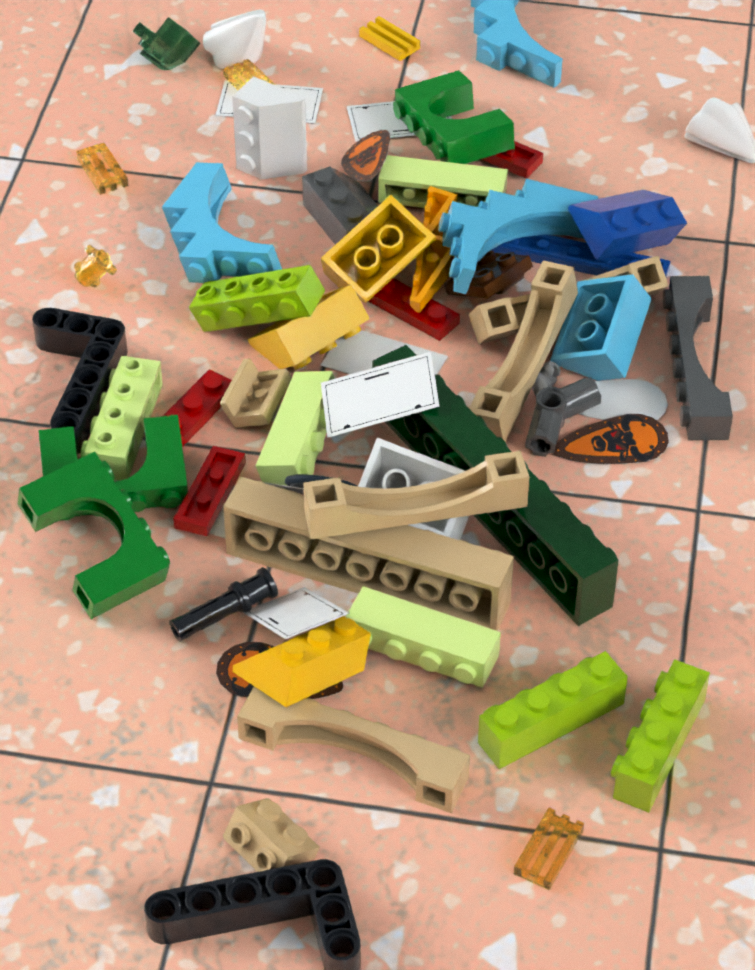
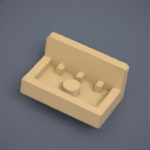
M250 358L243 359L220 404L235 428L267 425L270 423L292 377L287 369L258 372Z
M269 798L236 806L223 834V838L257 872L313 860L320 848L302 827L293 822L282 811L281 807Z

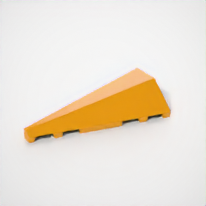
M432 186L428 188L423 225L436 236V240L422 251L416 259L410 306L418 313L422 311L449 277L451 263L455 257L450 255V247L442 246L443 232H439L438 228L442 213H448L452 201L457 202V194Z

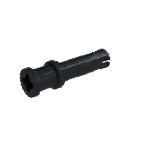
M262 567L251 578L241 583L238 581L231 583L228 591L205 602L182 616L170 620V628L176 639L181 642L194 633L213 625L237 611L241 613L248 612L255 603L267 597L271 599L277 597L278 589L268 570Z

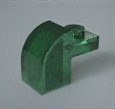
M169 17L156 33L140 22L132 31L141 39L138 43L143 48L140 54L162 70H171L185 63L200 45V42L186 29Z

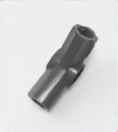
M591 377L581 379L561 389L546 387L538 391L536 407L525 444L526 448L530 449L534 455L546 457L547 454L554 453L560 430L565 424V419L601 404V394L597 384Z

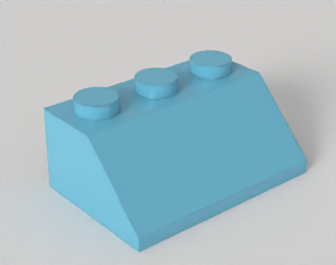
M633 274L578 281L577 297L561 327L550 361L567 370L588 378L591 377L596 381L626 378L652 298Z

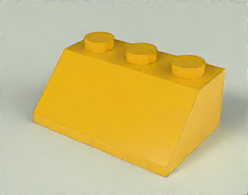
M390 195L321 257L323 272L339 288L352 284L360 301L367 303L436 240V236Z
M352 284L324 293L310 317L277 321L247 340L250 346L279 369L293 366L294 370H298L312 362L310 356L314 353L319 352L321 355L337 346L335 340L343 336L344 339H348L362 330L359 325L370 318Z
M342 616L233 665L232 672L284 707H288L364 671L371 633L356 624L354 620Z

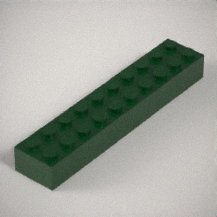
M404 345L373 360L372 368L416 356V354L407 345ZM435 374L440 407L385 422L412 451L464 471L484 462L487 455L512 452L507 447L505 441L501 437H497L487 427L482 417L476 416L466 406L463 398L455 395L438 374ZM525 462L530 477L527 507L473 516L510 555L514 556V559L560 608L580 626L613 607L619 560L615 552L611 548L605 547L594 535L592 529L588 525L583 524L572 513L570 507L565 502H561L550 491L547 483L539 480L529 470Z

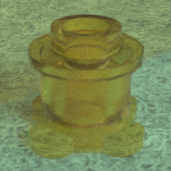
M88 245L85 248V252L88 255L81 262H76L73 267L75 278L85 287L91 286L96 288L100 285V279L107 272L110 275H114L117 272L108 253L102 249L98 250L92 245Z

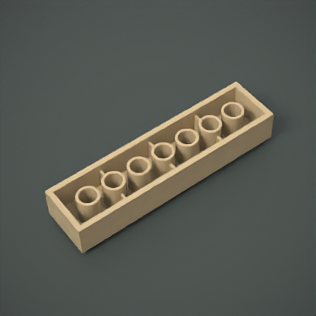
M245 477L239 478L223 506L226 553L358 594L364 586L496 631L499 630L511 603L514 556L501 551L491 550L464 540H457L409 525L311 539L304 513L303 494Z

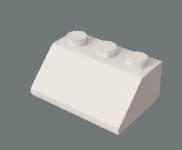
M251 78L232 96L236 169L261 180L304 174L307 171L305 97L259 78Z
M377 438L358 487L383 489L411 487L443 480L460 474L464 470ZM469 516L410 524L409 526L430 530L436 534L460 540Z

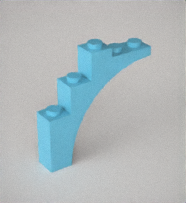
M471 0V6L475 8L473 33L479 35L477 37V61L498 71L508 66L553 88L561 83L563 59L543 48L521 26L515 13V7L519 0Z
M196 162L162 206L189 282L204 283L219 280L222 276L239 277L282 270L274 245L254 243L235 237L218 225V217L223 202L232 189L223 163Z
M526 179L522 190H517L515 196L489 190L485 202L480 201L478 207L452 201L448 213L443 212L441 215L438 231L443 232L442 246L450 247V255L455 256L449 272V277L454 278L453 291L466 294L476 271L477 263L487 252L505 242L536 235H565L584 239L568 207L571 204L598 199V196Z

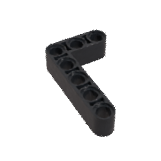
M46 307L36 311L32 318L37 347L46 352L80 358L51 418L50 428L73 426L77 454L81 453L84 440H88L90 436L92 418L99 415L101 395L109 389L110 372L112 368H117L121 356H127L125 326L121 321L112 318Z
M328 859L309 861L159 891L152 894L145 902L144 912L147 933L151 940L161 945L311 916L324 970L361 969L360 937L343 873L337 863ZM328 884V885H331V886H328V887H320L319 885ZM288 892V893H291V894H288V895H280L279 893ZM242 900H249V901H251V902H248V903H239V902L242 901ZM202 908H209V909H210V910H208V911H198V910H200V909H202ZM162 916H169V917H170V918L165 919V920H160V919H158V918H160V917H162ZM330 918L340 919L336 922L327 921ZM338 953L349 954V956L346 957H338L335 955Z

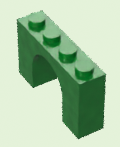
M460 70L395 89L396 101L393 102V111L396 118L404 122L408 130L420 139L423 146H427L433 152L437 160L467 164L515 149L514 122L501 109L465 119H446V117L474 109L472 82Z
M178 415L143 418L147 448L146 460L140 470L133 476L116 481L115 483L120 490L124 489L130 496L134 512H140L146 508L177 507L182 504L188 493ZM73 426L38 430L43 476L78 460ZM77 513L70 515L62 520H70L77 516L98 515L91 513Z
M95 451L19 488L17 504L35 532L77 513H91L103 517L117 530L121 540V546L118 551L110 558L75 575L72 590L90 619L166 581L170 565V559L163 547L156 546L151 538L149 525L144 518L137 517L132 509L133 504L130 496L124 489L120 490L118 488L110 465L106 461L101 462Z

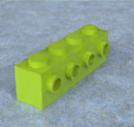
M311 265L204 282L197 290L189 309L204 332L310 317L325 289Z
M606 651L594 657H587L580 661L577 666L563 673L553 674L544 683L532 689H524L514 698L486 709L483 714L479 715L478 744L497 768L501 769L623 705L628 676Z
M674 659L669 671H662L654 689V692L657 693L654 700L649 698L646 700L640 715V720H642L640 727H632L625 745L628 748L625 756L619 754L611 770V776L615 778L613 799L648 813L650 812L704 704L710 672Z

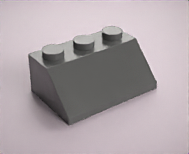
M332 167L302 176L303 205L335 245L378 207L357 180Z

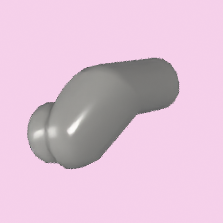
M548 361L541 368L532 387L535 395L541 389L553 387L556 383L557 376L560 375L561 371L556 363Z

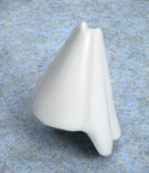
M262 9L254 10L218 21L211 25V30L205 32L203 35V46L205 50L212 54L215 65L218 68L227 69L239 63L253 64L260 59L263 52L266 29L265 11Z
M715 97L707 100L702 109L693 116L687 125L684 137L689 141L748 163H755V139L739 103L731 105Z

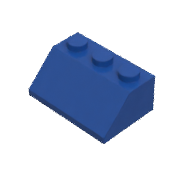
M638 190L571 204L568 207L596 261L668 245L687 224L673 197L647 190Z

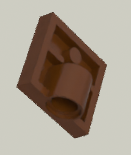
M491 250L477 263L476 271L466 294L453 291V277L443 284L448 295L489 299L494 294H503L524 278V273L530 270L533 264L529 255L514 254V252L494 253Z

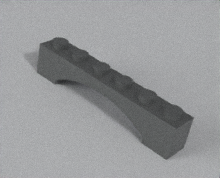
M670 276L669 289L663 290V308L669 309V312L666 314L667 332H672L669 340L670 355H676V358L673 359V377L679 378V382L676 385L677 402L683 403V406L680 407L681 427H686L688 440H729L733 418L729 392L720 391L708 378L698 360L694 346V336L703 322H710L713 302L710 276Z

